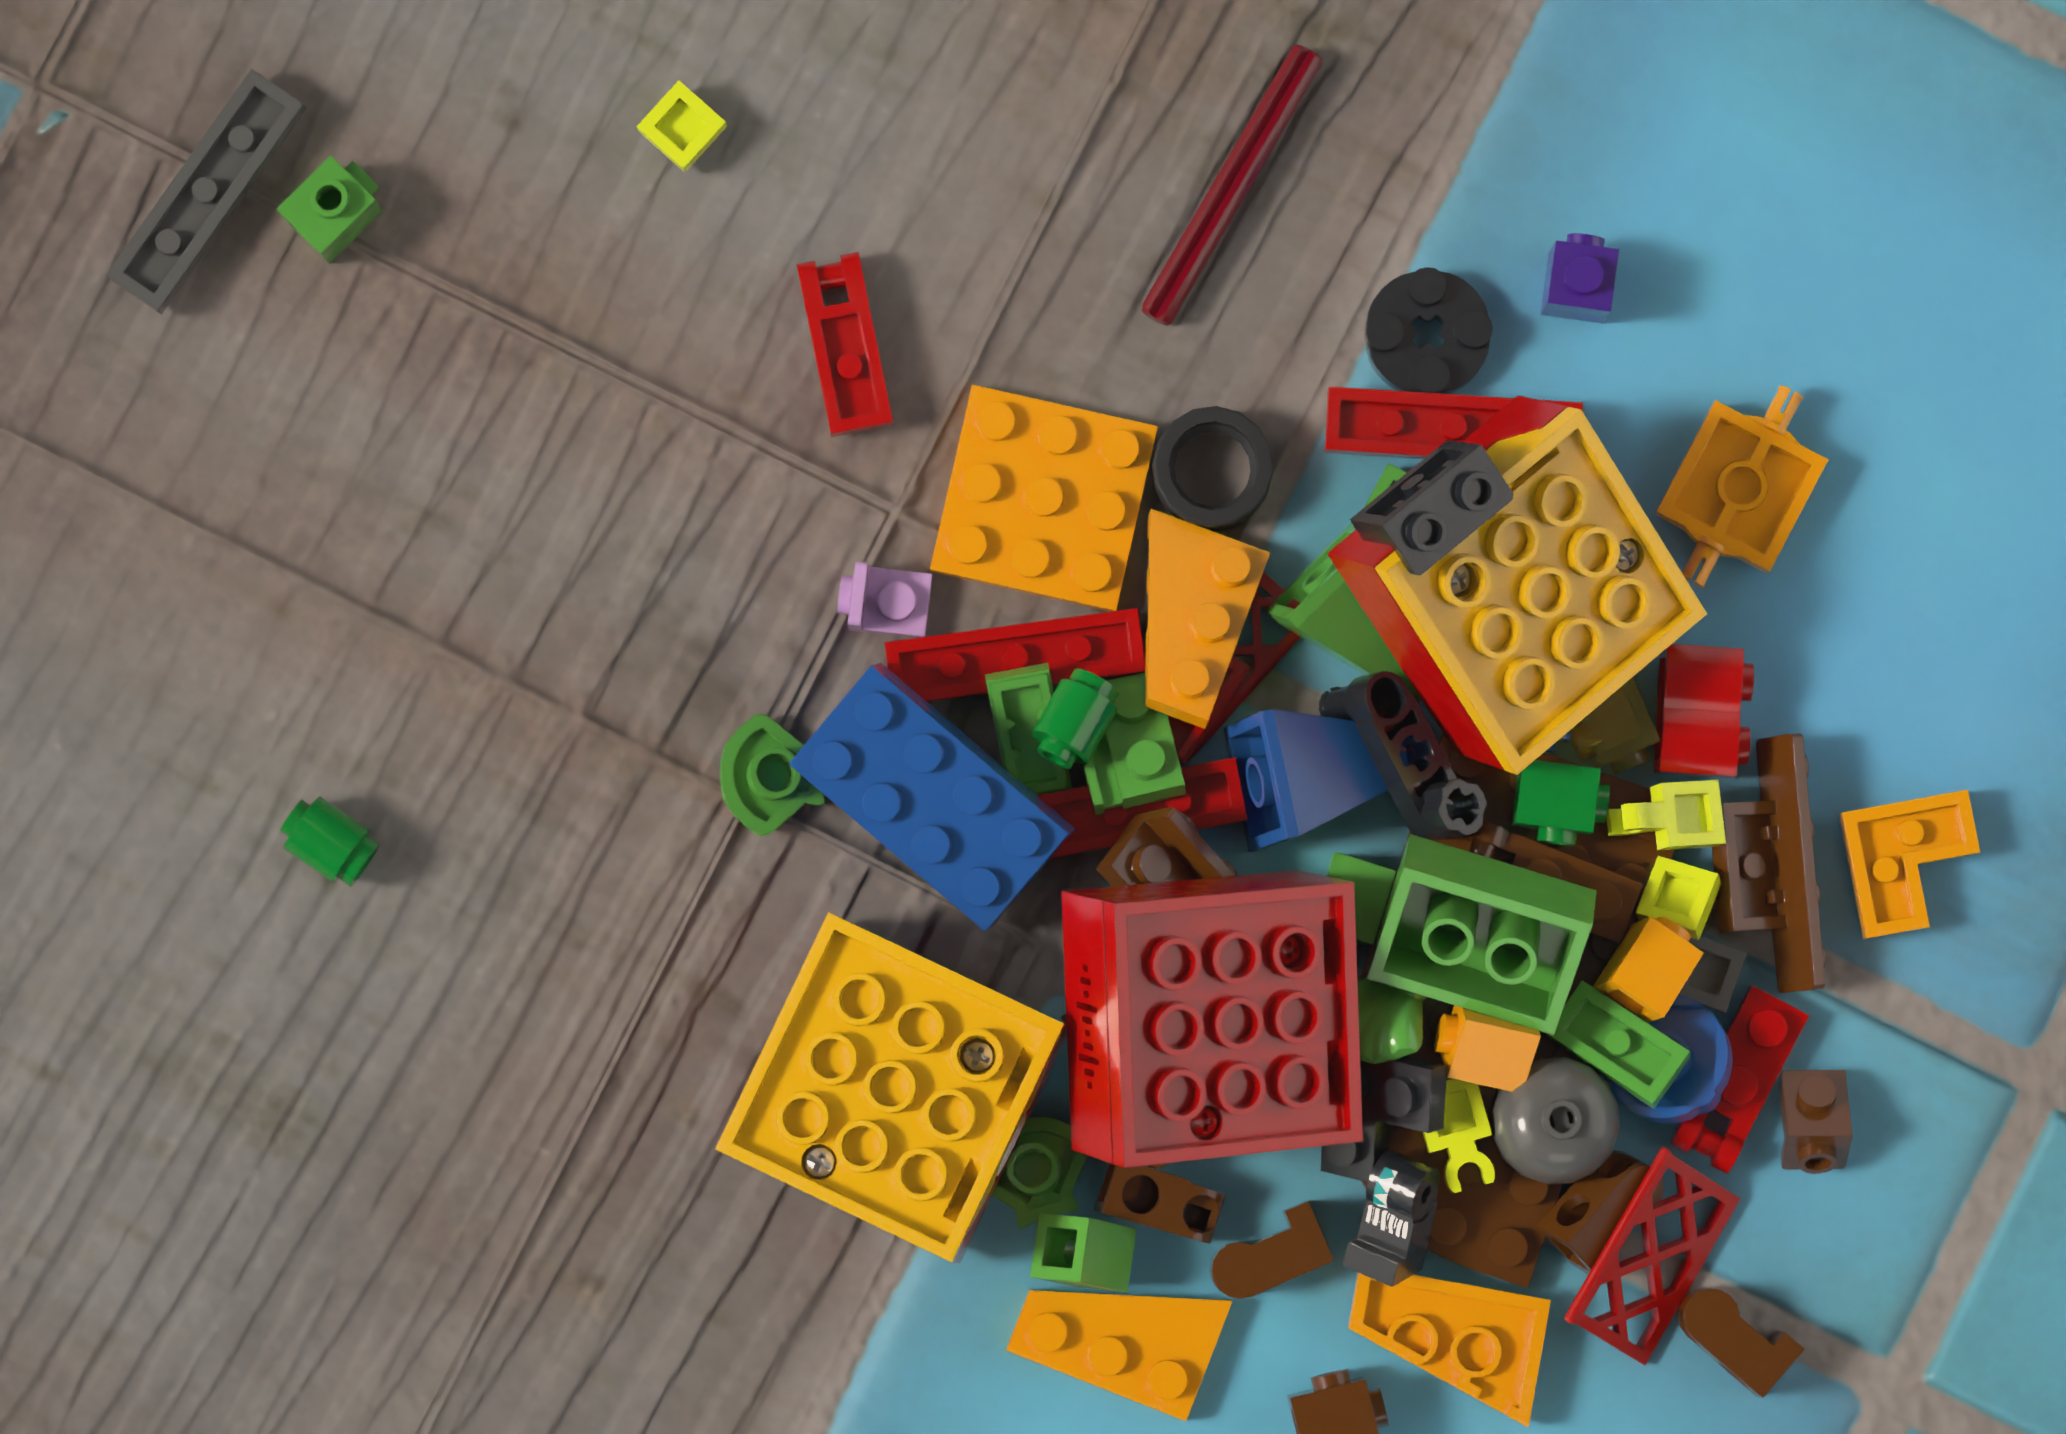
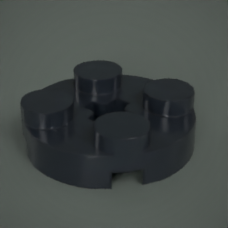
M1425 267L1415 272L1400 275L1381 289L1367 313L1364 337L1368 359L1372 368L1391 388L1396 391L1450 394L1468 384L1479 372L1488 355L1493 327L1484 301L1471 285L1451 273ZM1419 318L1426 323L1433 318L1442 324L1439 335L1444 340V343L1439 348L1430 343L1424 345L1421 349L1412 342L1417 331L1411 324Z

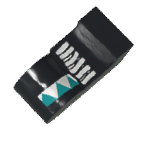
M1387 1150L1381 1155L1373 1167L1367 1182V1200L1357 1238L1348 1243L1342 1266L1391 1287L1422 1270L1438 1204L1436 1198L1440 1184V1172L1437 1168L1393 1150Z

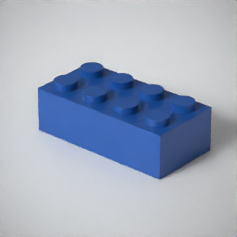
M882 663L871 665L789 763L791 767L984 932L996 924L1076 829Z

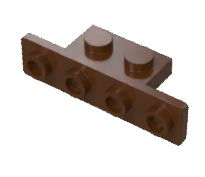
M1790 733L1761 738L1756 742L1761 801L1721 803L1726 844L1712 847L1714 873H1718L1721 880V886L1716 896L1719 933L1772 930L1778 991L1780 993L1823 989L1825 987L1824 969L1826 955L1821 943L1818 909L1820 889L1815 875L1813 853L1814 824L1810 817L1807 786L1809 764L1804 752L1803 736L1801 733Z

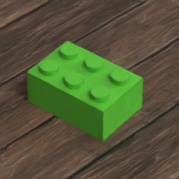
M1410 834L1373 945L1367 979L1554 1035L1593 925L1597 890Z

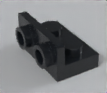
M1447 440L1353 516L1350 521L1363 541L1391 545L1410 574L1422 575L1511 502L1513 492L1481 444Z

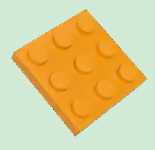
M972 385L930 572L1106 612L1116 611L1158 426Z

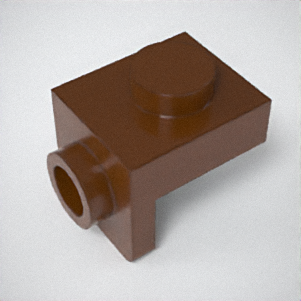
M1781 1070L1779 1094L1784 1133L1781 1151L1782 1168L1786 1170L1801 1169L1811 1174L1825 1173L1832 1169H1843L1847 1163L1853 1136L1845 1070Z

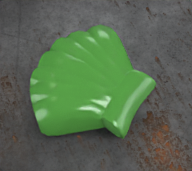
M755 714L737 729L725 744L720 760L721 792L726 806L748 830L759 836L769 835L774 832L804 804H824L823 793L789 765L790 761L804 745L764 714Z
M1367 976L1357 978L1360 1061L1377 1064L1396 1060L1417 1052L1422 1046L1423 1040L1422 1001L1427 997L1367 979Z
M1053 1117L1029 1118L1009 1157L992 1196L1016 1210V1220L1019 1229L1037 1222L1039 1213L1058 1215L1079 1210L1072 1191L1088 1155L1071 1150L1070 1125Z

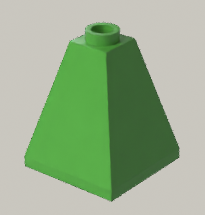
M1351 523L1284 589L1285 591L1270 606L1265 607L1262 611L1275 623L1292 631L1364 675L1381 671L1393 672L1403 680L1410 694L1414 695L1418 702H1422L1327 554L1356 530ZM1293 598L1299 603L1295 609L1286 607Z

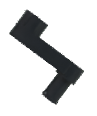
M1388 671L1363 675L1355 678L1348 686L1330 688L1331 692L1325 691L1321 695L1319 700L1321 716L1356 722V729L1406 826L1413 835L1432 841L1467 836L1480 829L1483 825V813L1487 805L1483 791L1477 784L1466 783L1460 778H1456L1415 696L1410 694L1406 684L1398 675ZM1410 744L1413 747L1415 758L1408 760L1413 765L1405 766L1402 763L1400 752L1407 750L1403 745Z

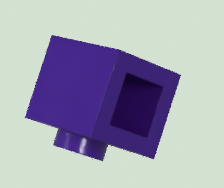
M1572 233L1567 235L1566 242L1556 240L1548 254L1540 315L1603 324L1611 313L1619 249L1604 247V238L1590 234Z

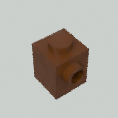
M1348 1369L1311 1377L1313 1389L1287 1395L1296 1434H1379L1378 1428L1389 1426L1380 1388L1368 1390L1366 1379L1363 1377L1350 1379Z

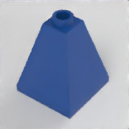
M1271 709L1258 712L1223 728L1229 758H1236L1247 820L1242 822L1249 852L1263 850L1299 837L1388 791L1355 727V721ZM1410 744L1403 745L1407 750L1400 752L1402 763L1405 766L1413 765L1408 761L1411 758H1415L1413 747Z

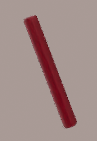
M1296 44L1285 58L1142 304V312L1155 322L1168 326L1176 317L1321 68L1322 58L1314 51Z

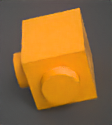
M1648 917L1630 926L1593 988L1646 1023L1665 1017L1704 952L1689 943L1691 935L1679 924L1664 917H1658L1657 919Z
M1454 1005L1451 1015L1443 1014L1439 1020L1434 1047L1436 1052H1440L1443 1064L1447 1065L1446 1074L1448 1078L1513 1092L1527 1081L1541 1035L1538 1030Z

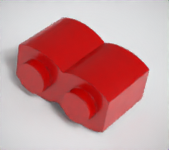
M1671 644L1660 654L1654 735V773L1732 778L1737 775L1738 765L1748 764L1751 734L1749 727H1740L1741 701L1750 702L1752 699L1754 666L1753 663H1744V648Z

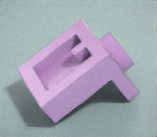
M855 561L853 577L841 576L837 613L849 615L848 627L850 631L909 638L925 637L933 575L869 567L868 563Z

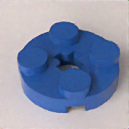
M1678 994L1665 1017L1648 1024L1689 1050L1691 1057L1655 1109L1604 1076L1612 1092L1628 1111L1644 1120L1660 1124L1684 1122L1699 1114H1705L1715 1109L1720 1102L1721 1093L1727 1086L1732 1071L1733 1055L1731 1043L1719 1020L1712 1012L1704 1008L1702 1004L1693 998Z

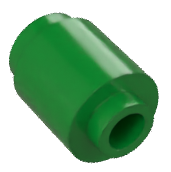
M1074 669L1069 679H1061L1032 731L1033 737L1040 743L1037 752L1048 761L1066 769H1070L1074 762L1083 765L1088 764L1117 712L1114 703L1119 696L1118 690L1108 681L1094 673L1083 669Z
M321 796L317 797L311 805L304 800H300L280 829L282 833L288 836L283 847L284 850L331 882L335 883L340 879L350 887L360 878L380 847V844L368 837L370 834L368 828Z

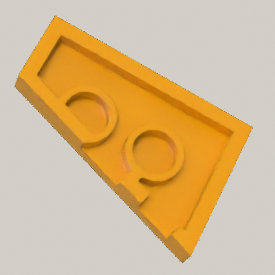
M1150 509L1147 531L1149 563L1147 569L1148 629L1146 632L1145 707L1205 729L1270 552Z
M1357 1272L1348 1323L1350 1330L1529 1428L1551 1303L1550 1299L1416 1274L1391 1287Z
M1029 1290L1006 1351L1187 1421L1233 1301Z

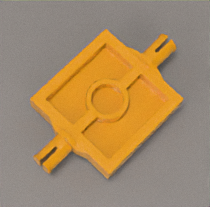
M1780 385L1764 418L1743 415L1717 400L1710 407L1654 513L1659 518L1684 530L1697 543L1682 571L1687 582L1692 579L1698 565L1703 561L1692 584L1704 588L1719 556L1737 558L1765 574L1769 573L1829 460L1800 445L1794 436L1786 430L1800 402L1804 399L1798 392L1795 391L1791 395L1781 413L1780 410L1791 389Z

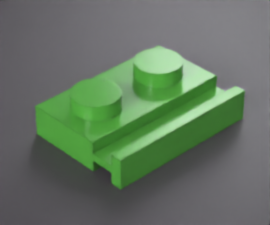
M1145 672L1108 680L1119 692V696L1114 703L1117 712L1089 763L1083 765L1095 815L1105 813L1104 809L1123 805V808H1128L1186 794L1185 782L1168 716L1145 707Z

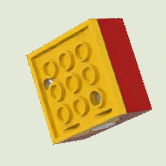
M1520 395L1515 397L1462 441L1482 445L1513 492L1512 501L1422 575L1410 574L1391 545L1363 541L1357 530L1353 531L1327 553L1457 754L1516 775L1522 772L1707 615V612L1582 410Z
M828 912L715 1149L953 1263H960L1067 1038V1026Z

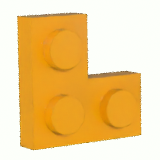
M1968 789L1839 814L1863 939L1930 927L1918 864L1980 853Z

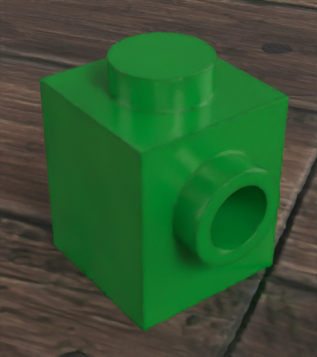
M1534 760L1516 776L1510 827L1538 830V842L1576 846L1577 835L1587 837L1593 833L1594 822L1605 823L1610 786L1599 784L1600 768Z

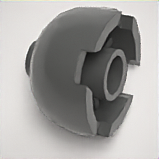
M1567 1056L1538 1057L1533 1060L1525 1083L1517 1087L1513 1092L1497 1089L1491 1108V1136L1501 1158L1519 1175L1543 1184L1573 1183L1594 1173L1612 1154L1620 1131L1619 1104L1609 1083L1590 1065ZM1568 1111L1571 1112L1573 1117L1571 1120L1568 1119ZM1550 1116L1552 1117V1120H1553V1124H1554V1127H1553V1128H1552L1551 1125H1550V1121H1549V1117H1550Z

